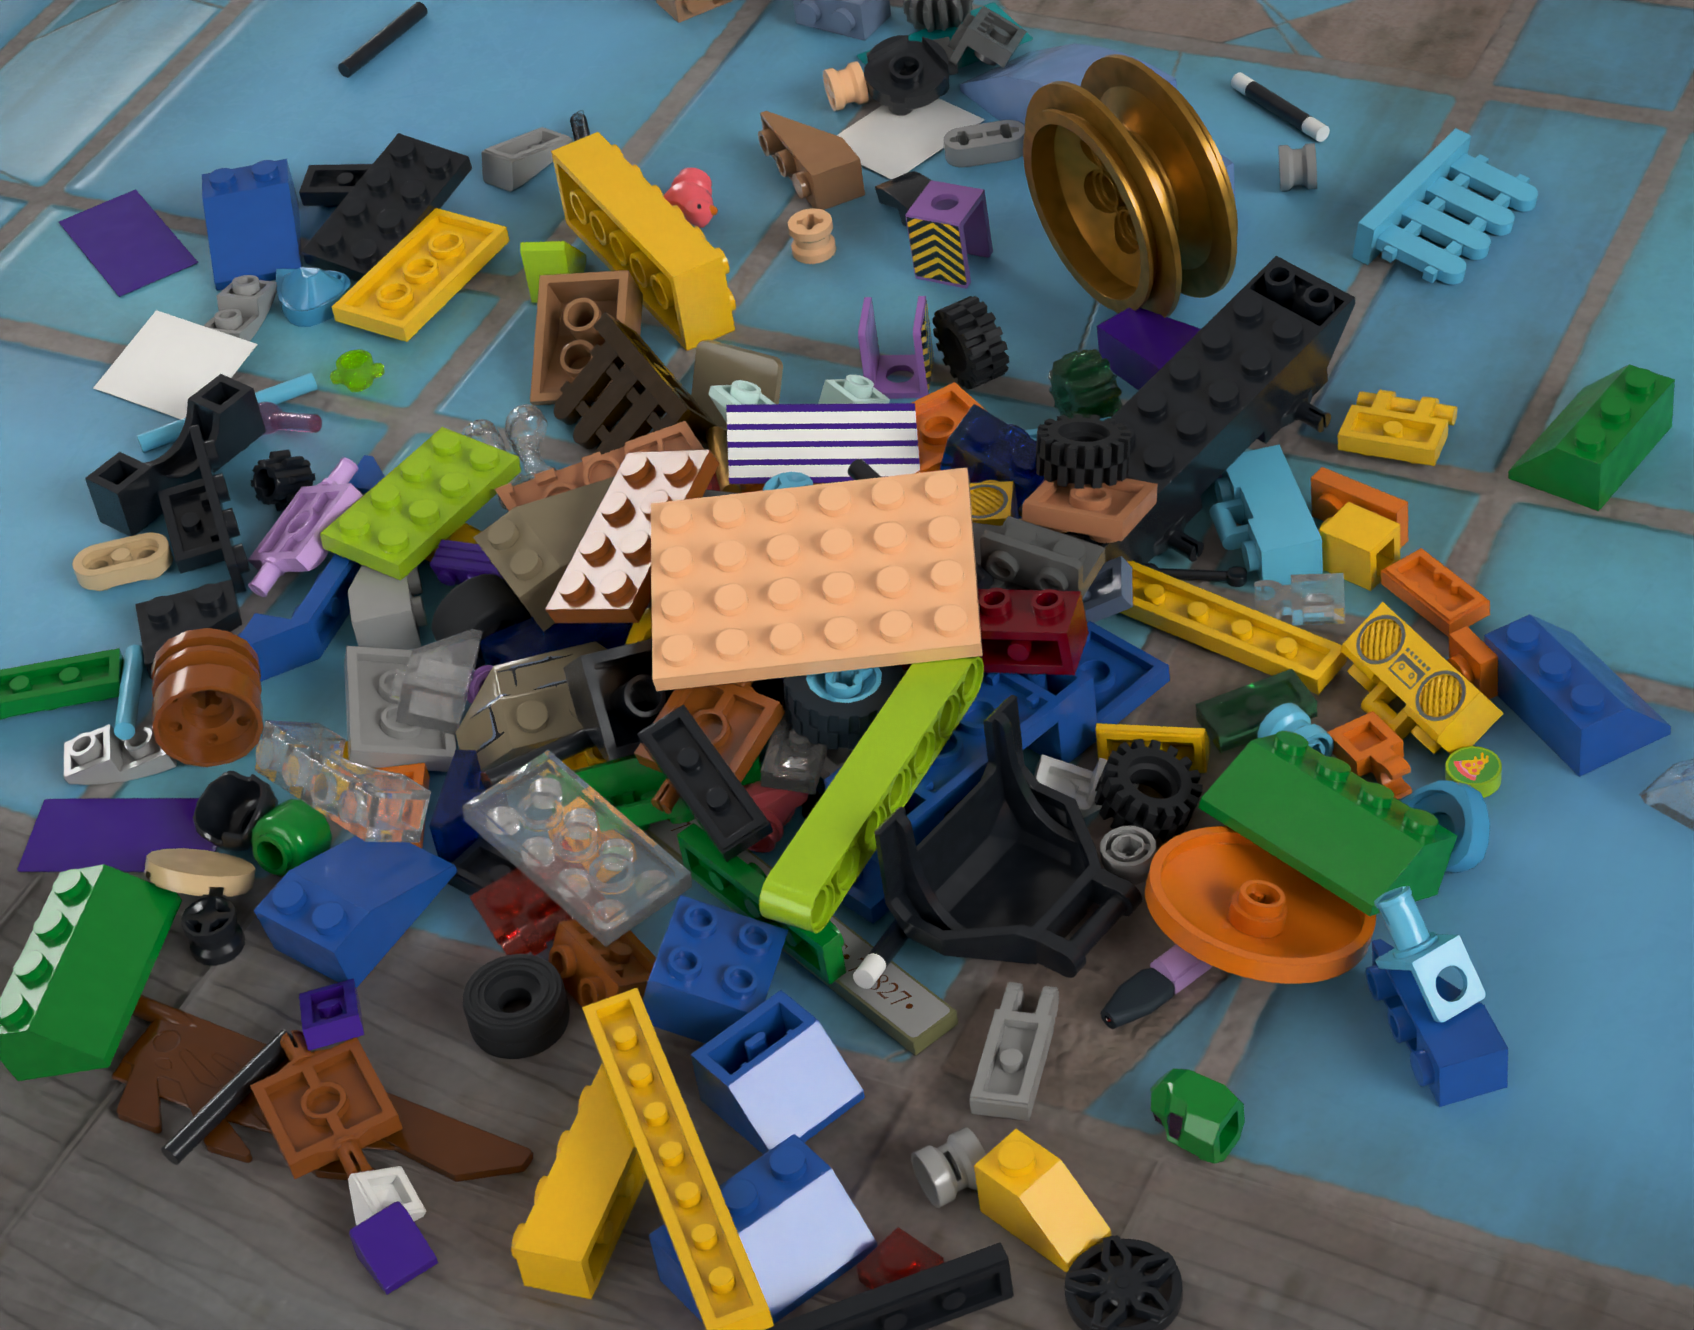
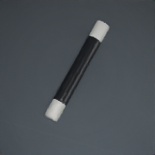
M1239 72L1233 76L1231 86L1235 90L1316 141L1322 142L1328 137L1330 129L1327 125L1245 74Z
M894 919L854 972L853 979L861 988L869 989L875 984L908 940L896 919Z

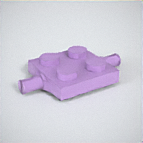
M346 457L341 458L328 478H324L317 485L300 488L248 559L259 571L248 584L251 591L258 596L266 597L277 579L286 572L310 571L324 561L328 550L323 549L320 533L363 496L351 483H348L359 470L353 461Z

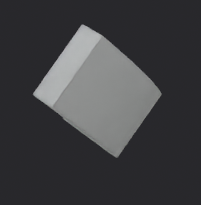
M243 275L234 278L217 295L219 312L204 326L251 341L271 308L277 293V282L259 280L254 275Z
M109 724L92 732L82 733L74 739L64 742V779L68 784L92 785L124 782L158 774L177 767V760L168 756L156 743L152 725L136 729L134 736L128 740L116 737L113 727Z

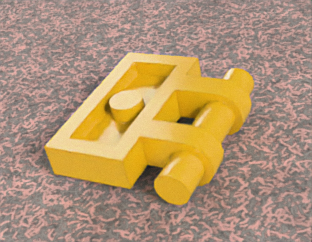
M1380 389L1377 394L1360 391L1356 405H1351L1338 432V450L1359 453L1365 456L1407 461L1413 464L1435 466L1448 437V425L1454 426L1456 422L1457 406L1439 404V399L1423 396L1421 400L1396 397V392Z

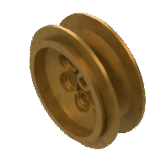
M1120 54L1107 55L1093 62L1085 72L1081 86L1065 81H1055L1039 88L1034 93L1026 112L1023 140V159L1027 183L1036 212L1053 248L1082 288L1100 304L1115 311L1117 314L1129 307L1134 311L1143 308L1160 314L1164 318L1169 317L1175 310L1180 293L1190 297L1205 298L1222 290L1230 281L1236 264L1238 220L1235 198L1227 170L1216 144L1201 118L1185 97L1167 80L1156 74L1142 62Z

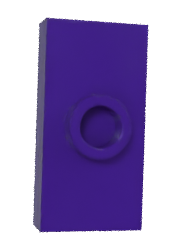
M354 978L299 994L302 1031L308 1051L365 1035L360 1000Z

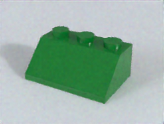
M1629 364L1584 387L1508 471V479L1599 511L1672 427L1675 379Z

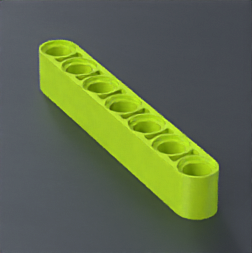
M977 656L912 663L768 874L760 893L759 911L761 916L814 933L823 930L877 849L874 831L897 808H904L977 697L984 675L982 658Z

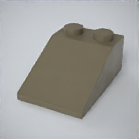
M614 477L514 507L473 537L543 632L555 624L545 609Z

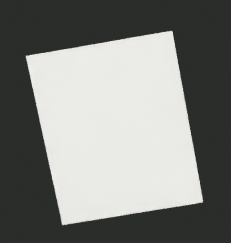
M938 98L926 106L913 109L906 115L893 114L888 106L882 105L836 136L842 137L860 158L862 166L889 179H894L908 173L944 148V136L947 132L959 127L980 124L985 119Z
M156 310L93 389L178 419H184L187 414L188 398L220 374L232 378L258 344Z

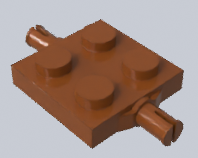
M754 681L675 689L653 723L684 704L741 783L784 716L785 711L779 701L757 693L751 687ZM640 743L634 752L639 763L662 773L642 743ZM667 778L654 798L651 799V803L662 812L664 810L665 813L670 814L680 797Z
M291 1031L297 1048L294 1047L288 1033L284 1034L280 1040V1045L290 1062L276 1074L250 1085L294 1179L338 1160L341 1161L347 1173V1178L352 1173H358L355 1164L360 1172L371 1171L372 1167L361 1149L402 1130L403 1127L358 1038H352L330 1049L311 1052V1050L308 1051L304 1035L301 1031Z

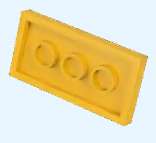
M435 208L332 306L335 321L408 342L510 241L507 227Z

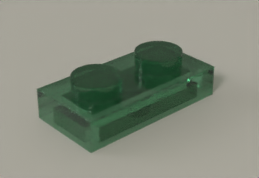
M1289 669L1195 704L1196 720L1202 728L1206 729L1207 735L1221 753L1248 743L1251 740L1258 739L1257 733L1266 715L1282 704H1296L1307 713L1310 719L1318 717L1317 700L1294 670Z

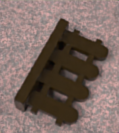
M605 312L594 325V328L605 339V342L602 346L595 345L590 352L593 357L573 382L566 381L560 388L563 394L555 403L554 416L567 425L576 423L582 417L574 429L573 439L586 449H593L602 441L595 453L600 451L601 454H605L625 446V442L647 435L652 428L654 429L652 432L683 421H686L696 437L707 443L706 432L709 428L717 425L640 335ZM633 404L632 407L628 410V412L623 416V418H622V419L618 422V424L614 427V429L611 430L612 427L616 424V422L621 418V416H622V415L626 412V410L630 407V405Z

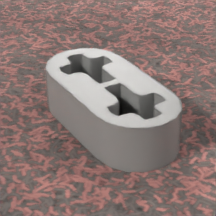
M1001 120L952 129L944 136L945 159L950 165L955 167H971L1017 159L1023 155L1025 126L1019 121Z

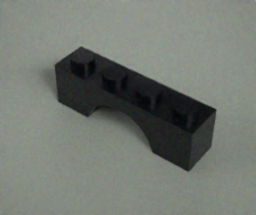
M223 374L218 375L188 398L187 414L182 431L175 443L162 456L143 463L119 451L88 475L85 480L100 522L128 536H134L163 514L158 491L203 478L189 427L199 425L204 441L214 440L221 462L220 467L213 468L214 473L262 436L266 429L254 388Z

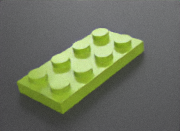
M441 427L320 533L323 549L401 581L439 547L441 539H448L497 494L495 488L507 485L521 472L519 456Z

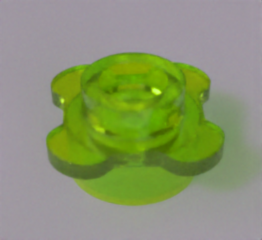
M360 349L345 352L337 359V369L330 373V379L333 384L347 386L351 392H360L369 388L374 378L383 376L385 368L382 363H374L372 355L368 351Z

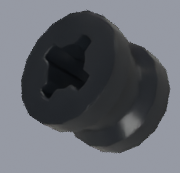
M209 896L193 902L185 909L181 917V925L189 939L191 953L197 962L203 965L217 966L235 959L242 952L245 945V936L242 928L237 923V913L230 900L220 896Z

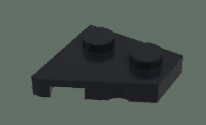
M232 579L215 584H205L196 589L169 596H159L149 601L135 604L144 660L150 679H152L151 668L155 654L168 639L189 630L212 628L231 632L242 625L237 594Z

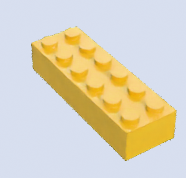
M596 132L551 151L566 224L611 271L629 270L643 293L642 304L686 351L696 348L701 341L714 340L735 331L732 311L736 310V303L732 292L727 286L726 274L730 272V268L724 252L720 248H714L706 240L702 230L698 226L693 227L685 219L681 209L677 205L672 206L664 198L660 188L656 184L651 185L644 178L640 168L636 164L631 165L624 158L616 144L611 145L599 132Z

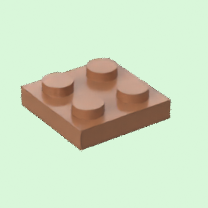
M1126 478L1123 481L1117 480V484L1112 486L1102 483V488L1093 489L1091 485H1084V489L1074 488L1075 484L1072 483L1064 487L1057 485V480L1052 482L1045 480L1023 502L1022 520L1059 533L1069 531L1089 535L1090 539L1100 543L1123 541L1157 503L1158 484Z

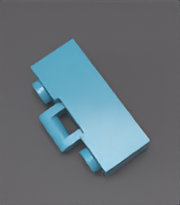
M1280 445L1243 452L1222 473V477L1215 480L1218 503L1210 508L1209 514L1223 547L1227 550L1241 548L1246 570L1248 572L1256 571L1264 588L1272 589L1323 578L1322 538Z

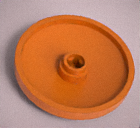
M1228 826L1194 829L1167 841L1155 853L1145 885V899L1149 912L1160 929L1174 943L1211 966L1259 981L1302 984L1324 981L1340 976L1354 968L1364 958L1376 926V914L1368 916Z

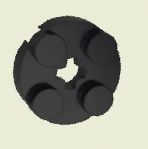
M908 35L893 36L875 45L867 56L868 63L864 67V76L868 93L878 103L888 106L893 114L906 115L913 109L934 102L949 90L948 56L938 43L929 38L922 37V42L909 41ZM905 69L907 72L915 71L911 75L899 74V71Z

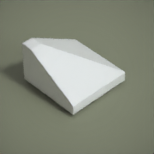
M402 1166L352 1173L348 1178L356 1225L397 1201L406 1208L413 1221L424 1217L426 1209Z

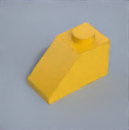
M1018 1129L1013 1130L974 1165L980 1211L1067 1273L1073 1262L1083 1252L1094 1245L1102 1243L1103 1238L1111 1236V1229L1062 1160Z

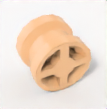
M859 62L848 63L846 68L837 71L834 68H829L823 71L824 86L833 111L843 110L846 104L852 102L858 105L868 103V88Z
M810 208L801 210L790 217L788 229L790 236L793 238L791 244L792 254L798 262L804 264L822 263L829 260L837 250L835 238L830 234L833 229L831 215L827 211Z

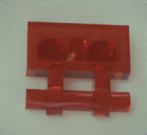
M565 841L469 896L477 913L506 956L528 953L536 956L548 949L546 943L555 938L559 922L590 920L589 917L608 906L599 889L593 887L588 874Z

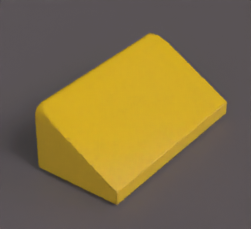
M1096 723L1098 760L1099 758L1108 760L1112 751H1117L1118 746L1124 742L1131 747L1134 739H1143L1145 747H1149L1151 740L1161 742L1160 750L1167 752L1170 745L1178 749L1176 755L1178 760L1187 756L1193 762L1189 771L1198 769L1199 773H1207L1210 740L1205 728Z

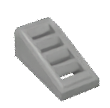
M541 127L486 148L482 151L483 180L487 184L510 192L516 190L553 162L552 150L572 143L573 139L567 135Z

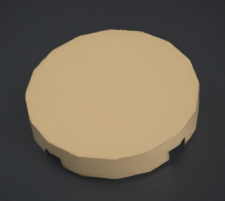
M177 848L156 850L146 855L144 875L147 879L150 878V882L154 883L155 886L177 893L203 896V894L209 895L210 889L224 887L223 895L233 897L246 894L253 888L256 869L252 863L229 854L208 850Z

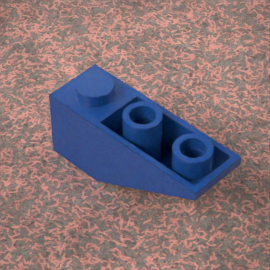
M1382 939L1373 940L1372 966L1366 968L1368 987L1374 1000H1383L1387 1006L1388 1022L1396 1042H1405L1410 1050L1411 1067L1418 1084L1421 1087L1429 1086L1439 1107L1507 1088L1508 1047L1485 1005L1478 1002L1446 1022L1434 1021L1411 971L1378 968L1375 960L1394 949V947ZM1437 976L1436 989L1440 997L1446 1001L1455 1000L1462 990Z

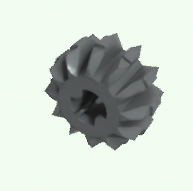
M903 0L904 14L907 16V22L913 24L914 29L921 30L927 28L928 32L939 29L946 31V28L949 27L958 28L967 14H971L972 2L974 0Z

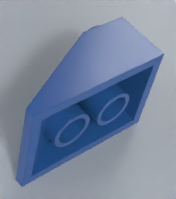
M287 159L276 161L262 160L254 165L233 169L219 168L211 173L202 174V199L214 283L217 291L225 289L234 278L239 276L254 275L259 280L271 281L276 280V269H298L303 267L299 202Z
M373 826L289 870L253 911L274 949L338 983L354 978L357 988L458 871L454 864L388 831Z

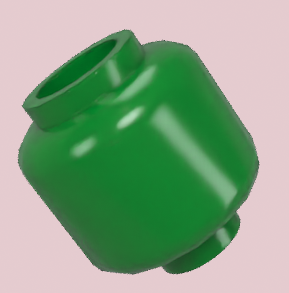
M298 799L282 802L260 818L252 829L251 837L252 850L257 863L265 871L282 878L289 870L329 850L332 842L330 826L324 814L314 805Z

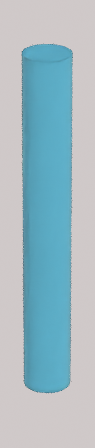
M139 645L128 646L124 654L114 734L122 740L131 739L135 734L144 666L143 648Z

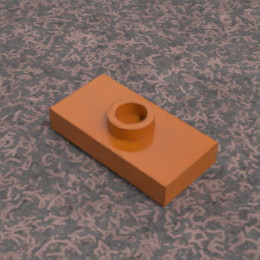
M1422 548L1381 570V584L1447 637H1449L1450 633L1466 626L1469 627L1490 615V600Z

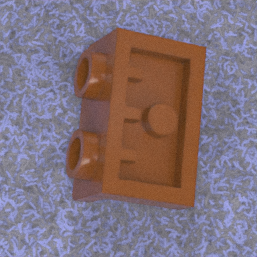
M615 913L559 922L548 957V962L561 975L565 989L581 1007L634 988H638L643 1000L647 982L656 960L653 953Z

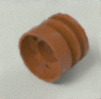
M212 628L189 630L168 639L156 652L151 668L152 694L154 698L152 702V728L156 743L168 756L187 765L212 767L232 763L246 756L259 743L264 728L263 706L260 696L262 692L260 682L261 669L257 653L243 638L229 631Z

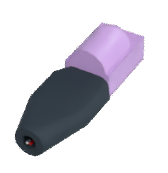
M1176 944L1151 962V968L1140 970L1121 984L1102 1009L1101 1018L1109 1028L1115 1029L1147 1016L1170 1000L1173 994L1179 993L1213 966L1194 957Z

